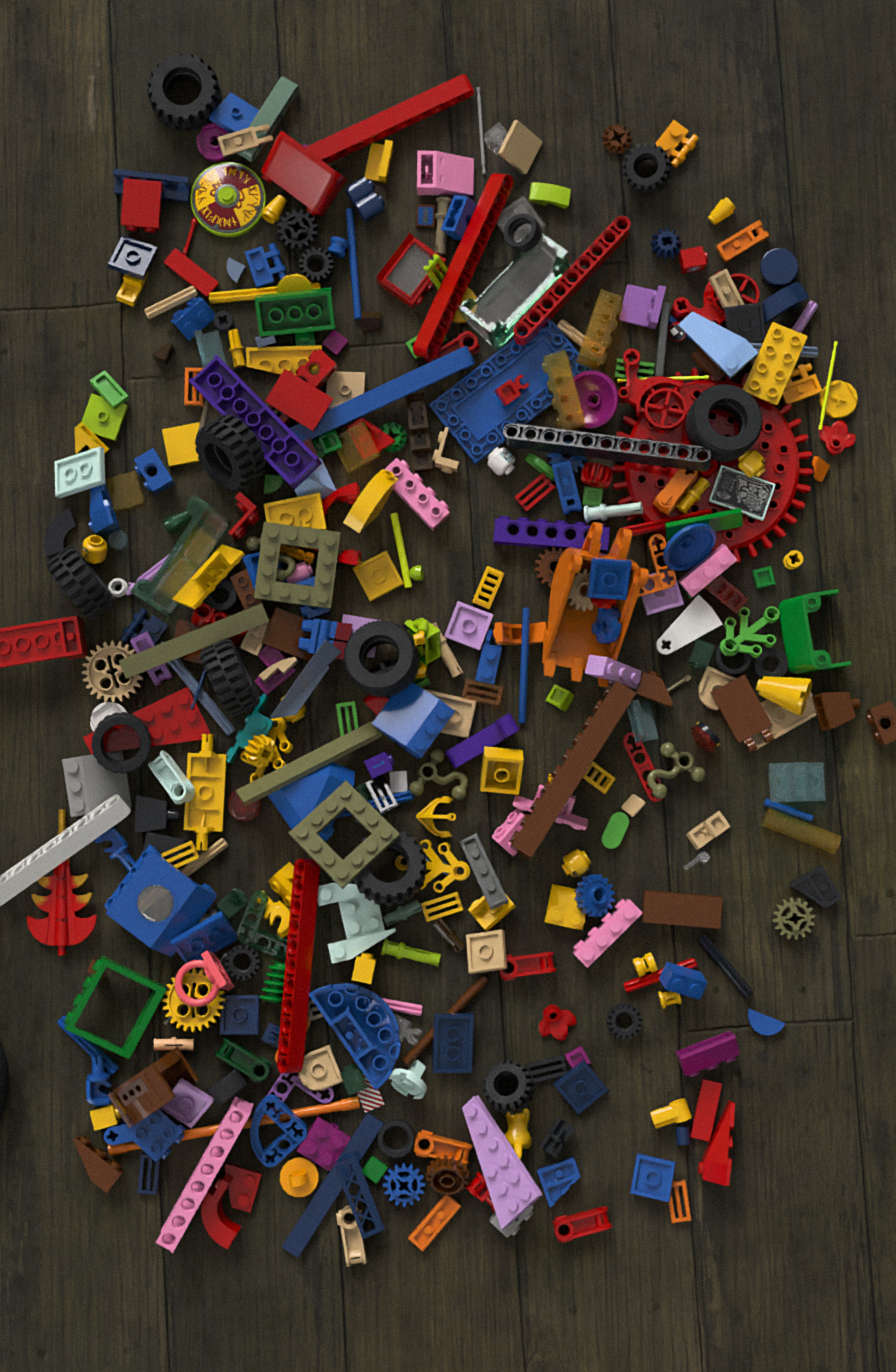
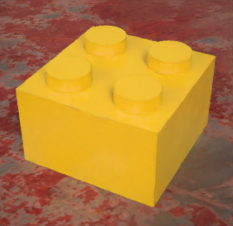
M484 746L480 791L519 795L524 761L523 750Z

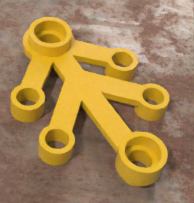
M282 717L271 718L275 723L268 734L269 737L276 741L278 736L281 742L279 745L280 750L284 753L291 752L293 746L285 735L286 721ZM278 749L274 751L276 755L273 756V767L276 770L286 765ZM245 750L241 753L240 758L245 763H248L243 755L247 751ZM265 766L257 768L256 772L251 774L250 783L255 781L258 776L259 778L265 776Z
M424 839L420 842L423 852L432 861H426V869L431 871L425 875L424 886H421V889H424L428 882L442 872L450 874L443 880H438L434 883L433 888L438 893L443 892L446 886L455 879L462 881L469 876V865L464 861L456 859L450 851L451 847L447 842L441 843L438 846V851L440 854L445 855L451 865L444 864L432 849L430 840ZM423 842L428 843V849L423 847ZM442 845H445L447 847L446 852L442 851ZM399 855L395 860V865L399 870H406L408 865L402 863V858L404 857ZM458 867H462L464 869L463 874H460L458 872ZM437 883L442 884L443 888L441 890L437 888Z

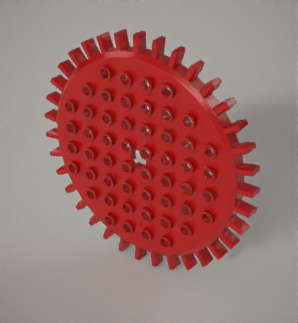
M692 368L691 376H699L697 368ZM676 372L674 377L682 376L680 372ZM745 373L740 384L731 382L727 376L717 384L710 377L708 380H692L689 383L677 380L683 384L678 392L686 401V416L690 407L697 399L693 395L694 392L701 394L704 390L721 384L733 385V387L737 386L743 389L749 374ZM659 386L660 389L669 388L668 386ZM650 391L645 394L646 399L651 394ZM663 393L658 398L653 397L650 401L651 404L663 406L662 411L648 409V414L655 423H661L663 411L667 412L664 425H672L680 420L682 415L668 412L670 407L684 410L679 398L671 394L669 405L666 408L665 400L667 393ZM752 396L760 407L763 426L758 440L750 448V451L757 450L767 462L764 466L766 470L758 478L778 484L780 489H774L770 503L774 502L776 504V508H771L769 503L763 521L753 518L754 523H749V516L742 514V527L715 532L716 542L711 553L721 544H724L736 557L737 561L735 564L741 562V556L738 551L741 548L746 547L751 558L757 556V550L753 543L758 540L762 542L767 550L770 549L773 545L766 534L772 530L782 539L786 533L778 526L780 520L784 519L792 525L797 521L794 516L787 513L788 508L793 506L796 509L802 510L806 505L802 501L794 499L796 491L808 493L811 489L807 485L799 484L798 480L799 476H811L813 474V469L799 468V460L809 459L812 456V452H798L796 444L804 443L808 439V435L794 437L791 429L796 428L802 421L798 418L787 423L783 415L791 409L792 405L790 403L778 410L773 404ZM713 410L708 413L709 423L715 432L729 437L739 434L738 422L732 414L724 410ZM640 413L641 416L637 421L629 416H624L622 422L633 428L631 434L628 435L618 431L616 433V436L685 445L690 443L686 434V416L684 421L673 431L650 427L645 413ZM709 414H713L715 419H709ZM733 418L734 423H729L727 419ZM765 425H770L771 430L767 431ZM761 444H767L768 448L763 449ZM780 447H785L786 453H782ZM738 459L727 462L719 461V469L723 465L742 472L738 467ZM624 462V465L611 466L613 473H624L625 481L614 483L612 486L613 490L627 488L629 495L619 500L617 504L642 502L643 514L628 515L626 517L627 522L634 521L637 517H640L645 523L684 514L678 508H675L668 516L660 512L653 505L654 499L677 473L678 468H663L661 466ZM781 465L783 471H778L777 466ZM719 469L708 476L698 473L696 481L690 487L692 489L701 477L710 484L700 496V500L692 505L696 506L698 511L712 509L718 513L730 510L708 502ZM644 477L645 482H639L638 478ZM662 480L664 485L658 486L657 481ZM690 507V509L687 511V513L693 512V511L691 510V507ZM666 530L654 532L655 534L662 535L667 541ZM730 532L732 534V537L727 538L725 536V533ZM654 538L652 545L657 546L660 540Z

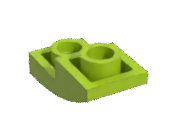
M532 182L529 201L543 206L549 203L566 209L569 206L571 189L553 184Z

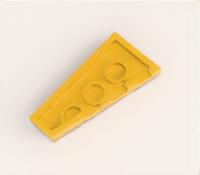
M322 345L246 348V365L248 368L280 375L286 369L296 375V370L309 361L308 357L313 351L322 350ZM313 367L311 369V374L317 375L320 371V367Z

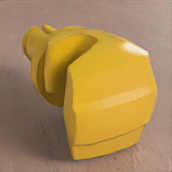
M261 891L259 894L264 900L259 895L254 900L265 910L263 917L266 920L270 918L271 926L277 917L282 918L281 924L277 929V934L282 939L288 935L290 909L281 901L274 903L264 891Z

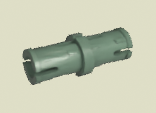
M417 899L407 905L398 906V909L383 915V919L387 927L398 921L407 920V917L422 911V908Z

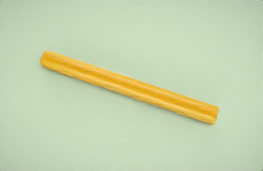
M319 282L311 283L313 289L321 288ZM277 286L209 293V301L211 304L255 300L256 295L276 293Z

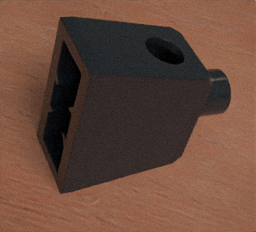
M136 796L135 833L168 829L169 821L180 820V809H169V801Z

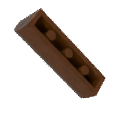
M643 890L642 922L720 929L723 898L714 895Z

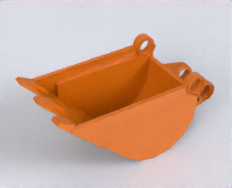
M593 522L582 548L569 547L561 555L551 584L548 630L544 629L542 654L544 676L553 677L556 666L571 668V681L581 682L589 655L608 657L617 661L640 588L646 585L649 577L648 569L640 568L635 561L627 559L632 539V531L630 529L620 528L609 554H603L599 552L603 530L602 525L604 524ZM592 558L630 560L632 562L627 600H616V606H614L619 609L621 617H618V623H621V630L617 640L614 643L610 642L609 645L599 643L596 635L591 630L593 623L596 622L598 607L593 604V610H589L586 607V611H581L580 608L575 610L573 605L567 604L576 573L579 571L581 573L582 568L587 569V572L591 570ZM585 585L580 589L582 595L586 592ZM598 678V684L602 687H608L609 680Z

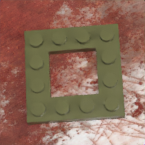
M264 522L254 599L331 609L341 532ZM280 544L319 550L314 586L276 581Z
M347 781L340 785L289 832L292 839L342 889L400 837V833ZM346 809L371 835L342 860L318 834Z

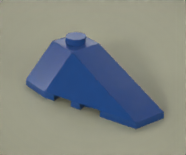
M106 480L105 484L91 488V521H89L91 532H95L98 536L120 530Z

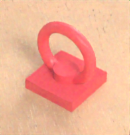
M208 950L201 954L204 960H193L184 964L179 969L175 978V990L179 999L192 1007H202L211 1003L218 995L220 988L229 991L235 987L217 955ZM193 968H204L205 974L213 984L211 992L201 999H193L183 990V978Z

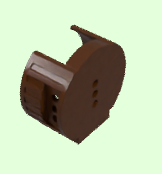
M176 1047L108 1094V1097L130 1128L174 1099L176 1096L172 1088L180 1078L190 1084H194L199 1079L179 1048Z

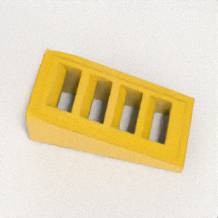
M487 566L472 603L490 609L505 573ZM488 573L498 577V580L487 577ZM485 581L495 584V587L493 588L484 583ZM482 588H484L486 590L491 591L492 594H487L485 592H482L481 590ZM479 595L488 598L489 602L479 599Z
M592 762L582 779L606 794L616 778L595 762ZM593 767L594 770H593V772L590 774V776L588 777L587 774L589 773V771H590L591 768ZM598 772H600L601 774L599 775L597 780L594 781L593 779L596 777ZM606 776V777H607L606 781L604 782V784H603L602 786H600L599 784L601 783V781L603 780V778Z

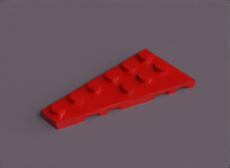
M188 687L132 713L142 719L144 724L147 725L151 735V747L202 740V734H211L196 702L194 710L190 709L193 703V695ZM116 725L105 733L103 747L106 753L140 748V738L132 727ZM94 732L83 737L91 755H93L91 744Z

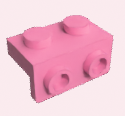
M518 809L511 812L505 822L492 835V838L513 857L517 852L510 848L512 843L509 840L516 830L520 832L522 829L520 823L525 817V814Z

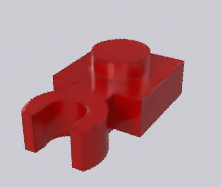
M523 375L517 376L514 379V383L509 379L494 390L504 406L521 395L519 390H524L529 386V383L525 385L520 384V379Z

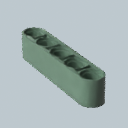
M284 76L278 80L249 126L257 127L269 124L270 129L256 133L257 139L271 136L299 91L300 86ZM260 144L258 147L238 152L237 154L253 162L265 144Z

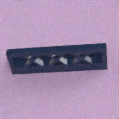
M121 169L113 170V175L116 179L115 195L123 196L124 179L159 181L164 184L161 200L189 203L191 193L189 177Z
M351 1153L346 1156V1160L335 1164L334 1167L361 1237L365 1239L385 1229L357 1156ZM348 1164L352 1171L349 1178L343 1176L340 1168ZM351 1182L356 1183L358 1186L357 1196L350 1194L348 1191ZM358 1200L364 1202L366 1207L364 1214L357 1212L355 1209ZM365 1219L371 1220L373 1229L364 1232L362 1227Z

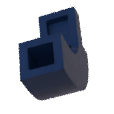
M800 282L783 288L763 301L765 326L781 314L797 308L810 298Z

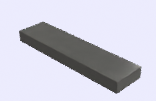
M662 302L654 377L663 376L669 302Z
M477 833L459 841L490 909L494 910L509 903Z

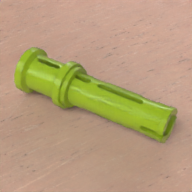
M388 938L384 939L381 951L383 956L387 954L395 956L399 960L408 958L438 966L441 954L405 946L404 942L388 941Z

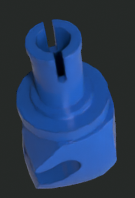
M115 826L93 840L96 844L103 841H111L112 847L106 848L103 851L105 853H113L109 858L111 860L118 858L127 871L132 868L127 861L132 866L135 865V860L126 851L129 844Z
M92 1055V1073L88 1074L86 1079L87 1102L95 1106L112 1104L108 1097L110 1092L105 1091L101 1087V1085L106 1087L112 1086V1082L109 1080L110 1073L104 1072V1055Z

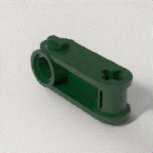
M224 1037V1043L219 1051L215 1052V1055L249 1076V1079L255 1083H263L270 1075L273 1067L272 1062L263 1056L259 1057L235 1041ZM257 1065H262L265 1068L264 1075L256 1073Z

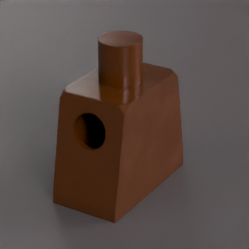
M828 692L812 696L821 731L833 729L854 719V710L860 709L861 706L859 699H851L849 692Z

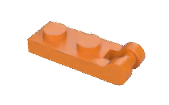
M760 220L716 245L715 248L725 263L758 243L763 242L770 236L762 228L763 224ZM756 231L758 236L755 237L752 232Z

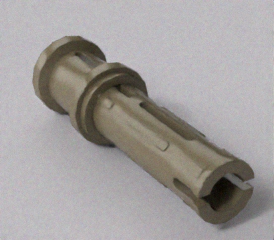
M437 197V213H435L437 229L434 252L440 256H446L447 234L441 230L452 199L449 197Z

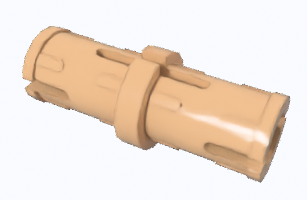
M172 1037V1039H154V1051H172L176 1047L180 1051H194V1038L176 1039V1037Z

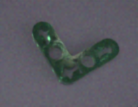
M256 891L248 902L237 931V939L252 948L276 958L284 959L287 952V940L258 928L269 899L266 893ZM259 897L261 898V903L257 909L254 907L257 903L256 899ZM248 914H255L257 916V921H250L248 919ZM247 926L251 927L248 932V937H245L244 932L247 929ZM259 938H267L269 944L266 946L262 945L259 942ZM280 946H284L283 952H280Z

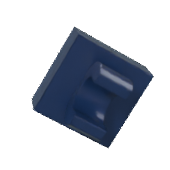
M270 1022L261 1040L278 1048L280 1026Z

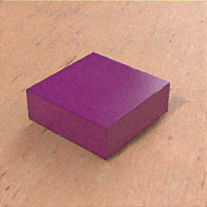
M333 329L322 345L338 356L349 341Z
M582 1046L565 1054L571 1068L575 1067L583 1059L588 1065L591 1064Z

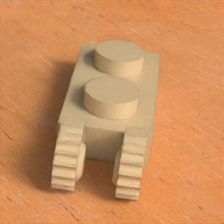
M269 124L257 127L252 126L217 137L223 157L273 141L272 136H265L257 139L256 133L270 129Z

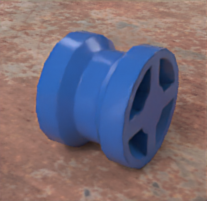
M332 236L330 240L331 246L327 249L328 254L337 258H345V249L349 246V242L343 238Z

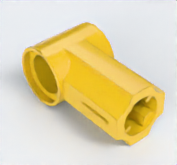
M685 1098L672 1101L668 1106L650 1112L656 1129L692 1118Z

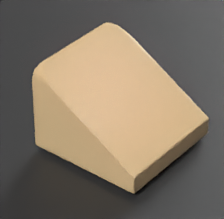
M632 794L621 808L630 817H634L645 805V801Z

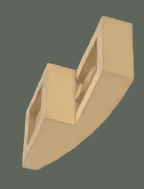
M295 657L281 660L268 667L259 676L266 683L279 669L285 675L299 661Z
M718 811L685 835L695 849L698 850L727 830L730 825L722 813Z

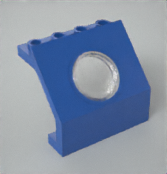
M149 844L123 881L120 882L112 896L108 898L104 905L107 909L105 914L148 947L172 957L176 950L171 945L170 940L195 926L214 902L217 894L209 885L204 883L201 886L167 862L156 847Z

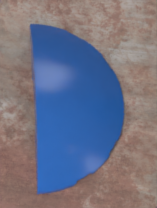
M350 983L329 984L309 993L310 998L347 1048L370 1084L377 1090L391 1075L400 1053L399 1026L390 1007L373 991Z

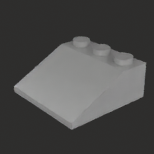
M123 751L107 753L115 760H125ZM94 755L62 759L71 817L87 815L114 795H119L129 808H132L127 773L121 774L107 771L102 765H99Z

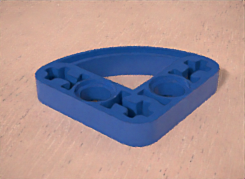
M267 1095L257 1106L251 1121L250 1138L256 1156L266 1167L276 1166L307 1137V1125L277 1096ZM268 1102H269V1103L275 1102V1106H274V1107L278 1110L277 1114H276V1110H275L272 1106L269 1107V1108L267 1107V1106H268ZM264 1113L284 1131L265 1149L259 1138V1123ZM282 1114H288L291 1119L288 1122H282L279 1117ZM295 1128L298 1130L302 1129V1134H295ZM282 1140H287L290 1146L284 1149L279 1146V1143ZM275 1153L274 1160H267V1154L271 1156Z

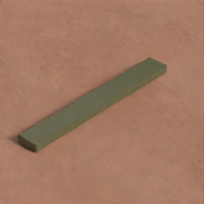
M263 603L121 659L119 663L127 679L265 624L270 620Z
M371 721L237 789L236 793L246 807L382 737V733L371 725L373 722Z

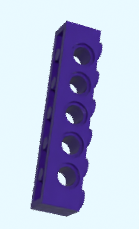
M499 516V519L495 518L493 544L552 549V547L560 549L561 547L562 550H566L569 547L581 549L585 541L584 534L588 533L590 526H586L584 522H575V525L567 524V521L548 523L546 519H537V522L529 521V518L520 517L518 520H510L511 517ZM604 524L602 525L603 530L599 553H607L610 528L605 527ZM516 527L519 532L516 535H511L508 529ZM534 528L538 534L535 537H531L527 534V530ZM548 530H554L556 532V537L549 538L547 537L546 532ZM572 531L575 534V539H567L565 533Z

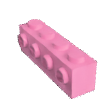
M396 458L384 469L392 472L399 479L393 490L434 531L450 516L448 511L450 508L444 501L439 502L435 498L436 493L430 487L426 488L422 484L423 480L418 474L415 473L413 475L409 471L410 466L404 460L400 461Z
M630 899L620 900L615 905L616 910L612 914H606L601 919L603 923L598 928L594 926L587 933L588 937L584 941L580 940L573 947L575 950L572 953L587 968L642 914V911Z

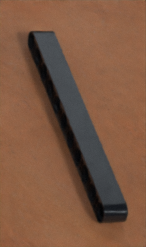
M514 423L506 425L503 429L505 444L511 448L694 471H706L711 466V451L701 446ZM685 455V456H687V457H686V458H680L679 456Z

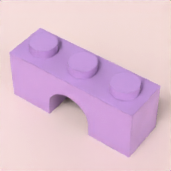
M589 655L585 674L595 678L609 680V683L613 685L617 680L626 687L636 690L642 673L638 669L611 658Z

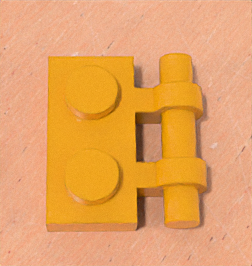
M675 120L672 121L655 144L657 147H662L668 157L674 159L671 165L677 168L680 163L682 164L685 161V156L688 152L696 147L699 137L693 134L690 139H687L685 136L689 130ZM679 144L683 145L684 147L680 152L675 150Z
M811 363L797 365L793 370L782 394L785 405L793 404L822 392L816 374L810 376L807 374L808 371L812 370ZM797 375L801 377L800 380L794 382L791 380L792 377Z

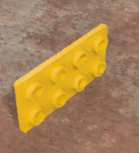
M772 322L742 390L748 392L749 395L778 405L807 340V336Z
M222 544L173 597V600L196 609L203 603V600L209 593L215 590L216 586L228 575L229 571L240 562L241 558L245 555L243 551Z

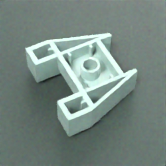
M336 882L318 887L317 901L319 906L335 902L339 903L347 937L345 940L328 944L332 964L354 958L396 931V927L385 930L380 905L375 904V901L372 899L371 901L367 900L365 895L358 891L356 884H348L344 889Z

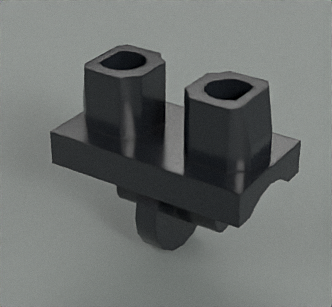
M558 1116L539 1147L556 1158L575 1127Z

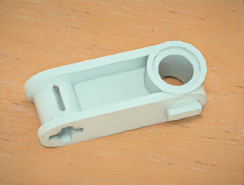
M162 750L153 762L150 761L148 763L149 768L175 804L181 805L184 802H190L195 796V787L186 778L172 757Z

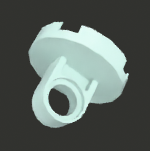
M416 1060L410 1065L408 1070L394 1069L389 1077V1080L392 1079L391 1085L405 1096L409 1093L415 1095L413 1099H421L427 1091L426 1084L420 1078L426 1066L419 1060Z

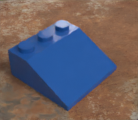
M411 682L407 689L405 688L399 694L391 696L371 725L416 759L422 758L455 711L434 695Z

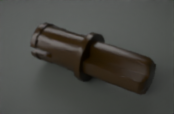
M438 918L433 923V926L444 938L443 941H447L456 954L466 946L455 934L456 931H452L442 918Z

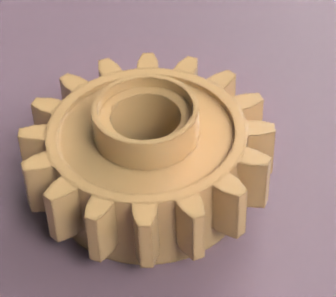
M584 568L581 569V573L580 571L576 573L568 597L569 601L567 602L568 605H573V609L578 610L580 608L581 611H586V607L589 610H593L591 598L587 596L590 570L587 572V569ZM585 585L586 592L582 595L580 589Z

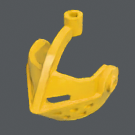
M449 796L436 798L430 801L416 815V818L431 834L441 836V838L452 837V834L448 831H438L435 828L433 818L454 821L456 815L454 813L433 815V812L438 803H451L453 798H449Z

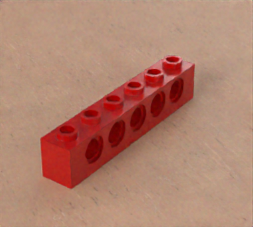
M321 349L313 351L308 357L309 361L305 365H301L295 372L296 376L307 381V383L317 389H320L339 367ZM313 367H320V371L317 375L311 374V369ZM268 406L273 412L276 410L273 406ZM284 413L278 417L286 426L292 420V418Z

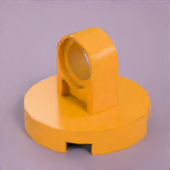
M294 1157L288 1160L280 1172L282 1188L294 1197H304L311 1194L319 1181L317 1166L306 1157Z

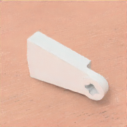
M698 595L657 640L656 649L660 654L669 655L720 627L722 622L712 607ZM663 640L665 642L669 641L671 643L669 645V650L667 648H661V646L663 645Z

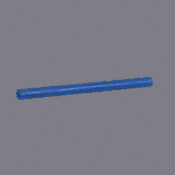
M347 208L346 221L354 319L361 320L353 208Z
M523 608L519 723H526L530 608Z

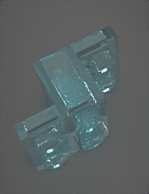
M823 762L768 764L771 803L826 801Z

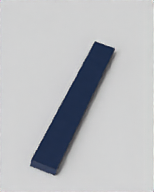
M367 1112L335 1164L346 1160V1156L354 1153L360 1162L384 1122ZM349 1164L340 1168L342 1175L349 1178L352 1173ZM334 1166L282 1245V1248L297 1258L342 1190V1185Z

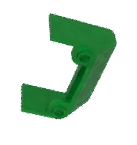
M838 589L808 593L785 599L779 603L777 609L780 612L779 623L784 653L788 660V671L791 674L801 675L840 669L851 665V661L832 664L830 655L826 651L813 650L807 613L817 611L821 606V598L835 596L839 593Z

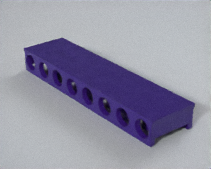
M215 354L213 356L214 359L193 379L190 378L189 382L221 415L234 416L242 420L243 424L249 426V429L255 433V437L261 443L266 461L295 490L322 462Z

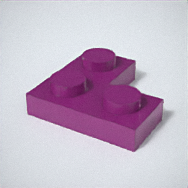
M268 645L258 653L259 658L267 667L286 659L278 649ZM292 667L284 675L279 669L266 683L260 676L254 681L268 696L294 674L296 670Z

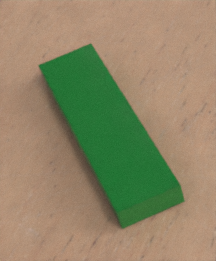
M737 508L665 523L667 542L676 532L692 524H707L715 532L742 527V510Z

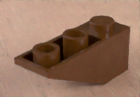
M78 1135L73 1141L91 1182L105 1193H108L124 1173V1170L121 1169L122 1165L116 1160L111 1161L107 1158V1153L101 1148L96 1149L92 1146L91 1140L86 1136L82 1135L81 1137Z

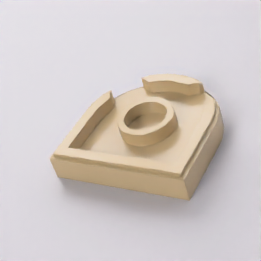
M707 666L698 687V696L702 704L711 710H719L710 692L737 678Z
M329 1045L304 1056L303 1069L298 1075L305 1087L310 1090L321 1091L343 1082Z

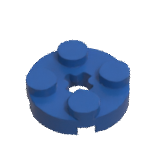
M611 606L610 609H598L596 622L593 623L591 630L596 635L597 641L601 644L609 645L610 642L614 643L619 636L621 623H618V617H621V614L617 607Z

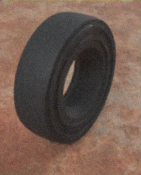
M774 647L764 648L760 657L754 658L753 669L760 679H763L764 676L783 677L788 669V660L781 650ZM768 657L776 659L778 667L774 672L766 671L763 666L764 660Z

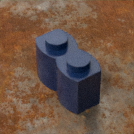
M362 177L346 187L345 191L363 221L367 223L382 214L386 204L380 195L377 196L375 194V186L370 179L367 181L365 177Z

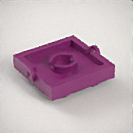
M318 1116L307 1132V1137L299 1144L296 1150L309 1158V1161H312L314 1164L317 1163L330 1171L350 1141L351 1136L338 1129L339 1127L336 1124H330Z

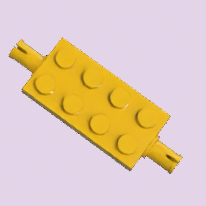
M202 734L201 751L199 753H188L186 778L195 787V796L190 802H185L184 830H193L197 833L196 850H201L202 848V850L208 851V833L210 831L223 832L227 757L226 754H215L213 752V734Z

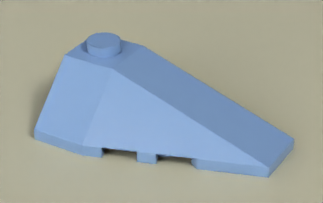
M693 311L678 324L730 380L759 354L745 338Z

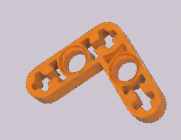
M654 534L648 539V548L656 574L650 575L648 579L654 582V588L646 590L644 586H641L643 593L640 594L639 592L638 597L671 588L676 584L677 580L674 570L666 571L667 576L672 577L670 585H667L666 582L663 583L662 579L665 578L664 572L661 574L659 570L668 568L667 565L661 567L657 564V558L663 556L664 552L657 555L654 554V552L658 551L656 545H652L654 538L662 541L659 545L660 550H665L667 545L665 538L660 534Z

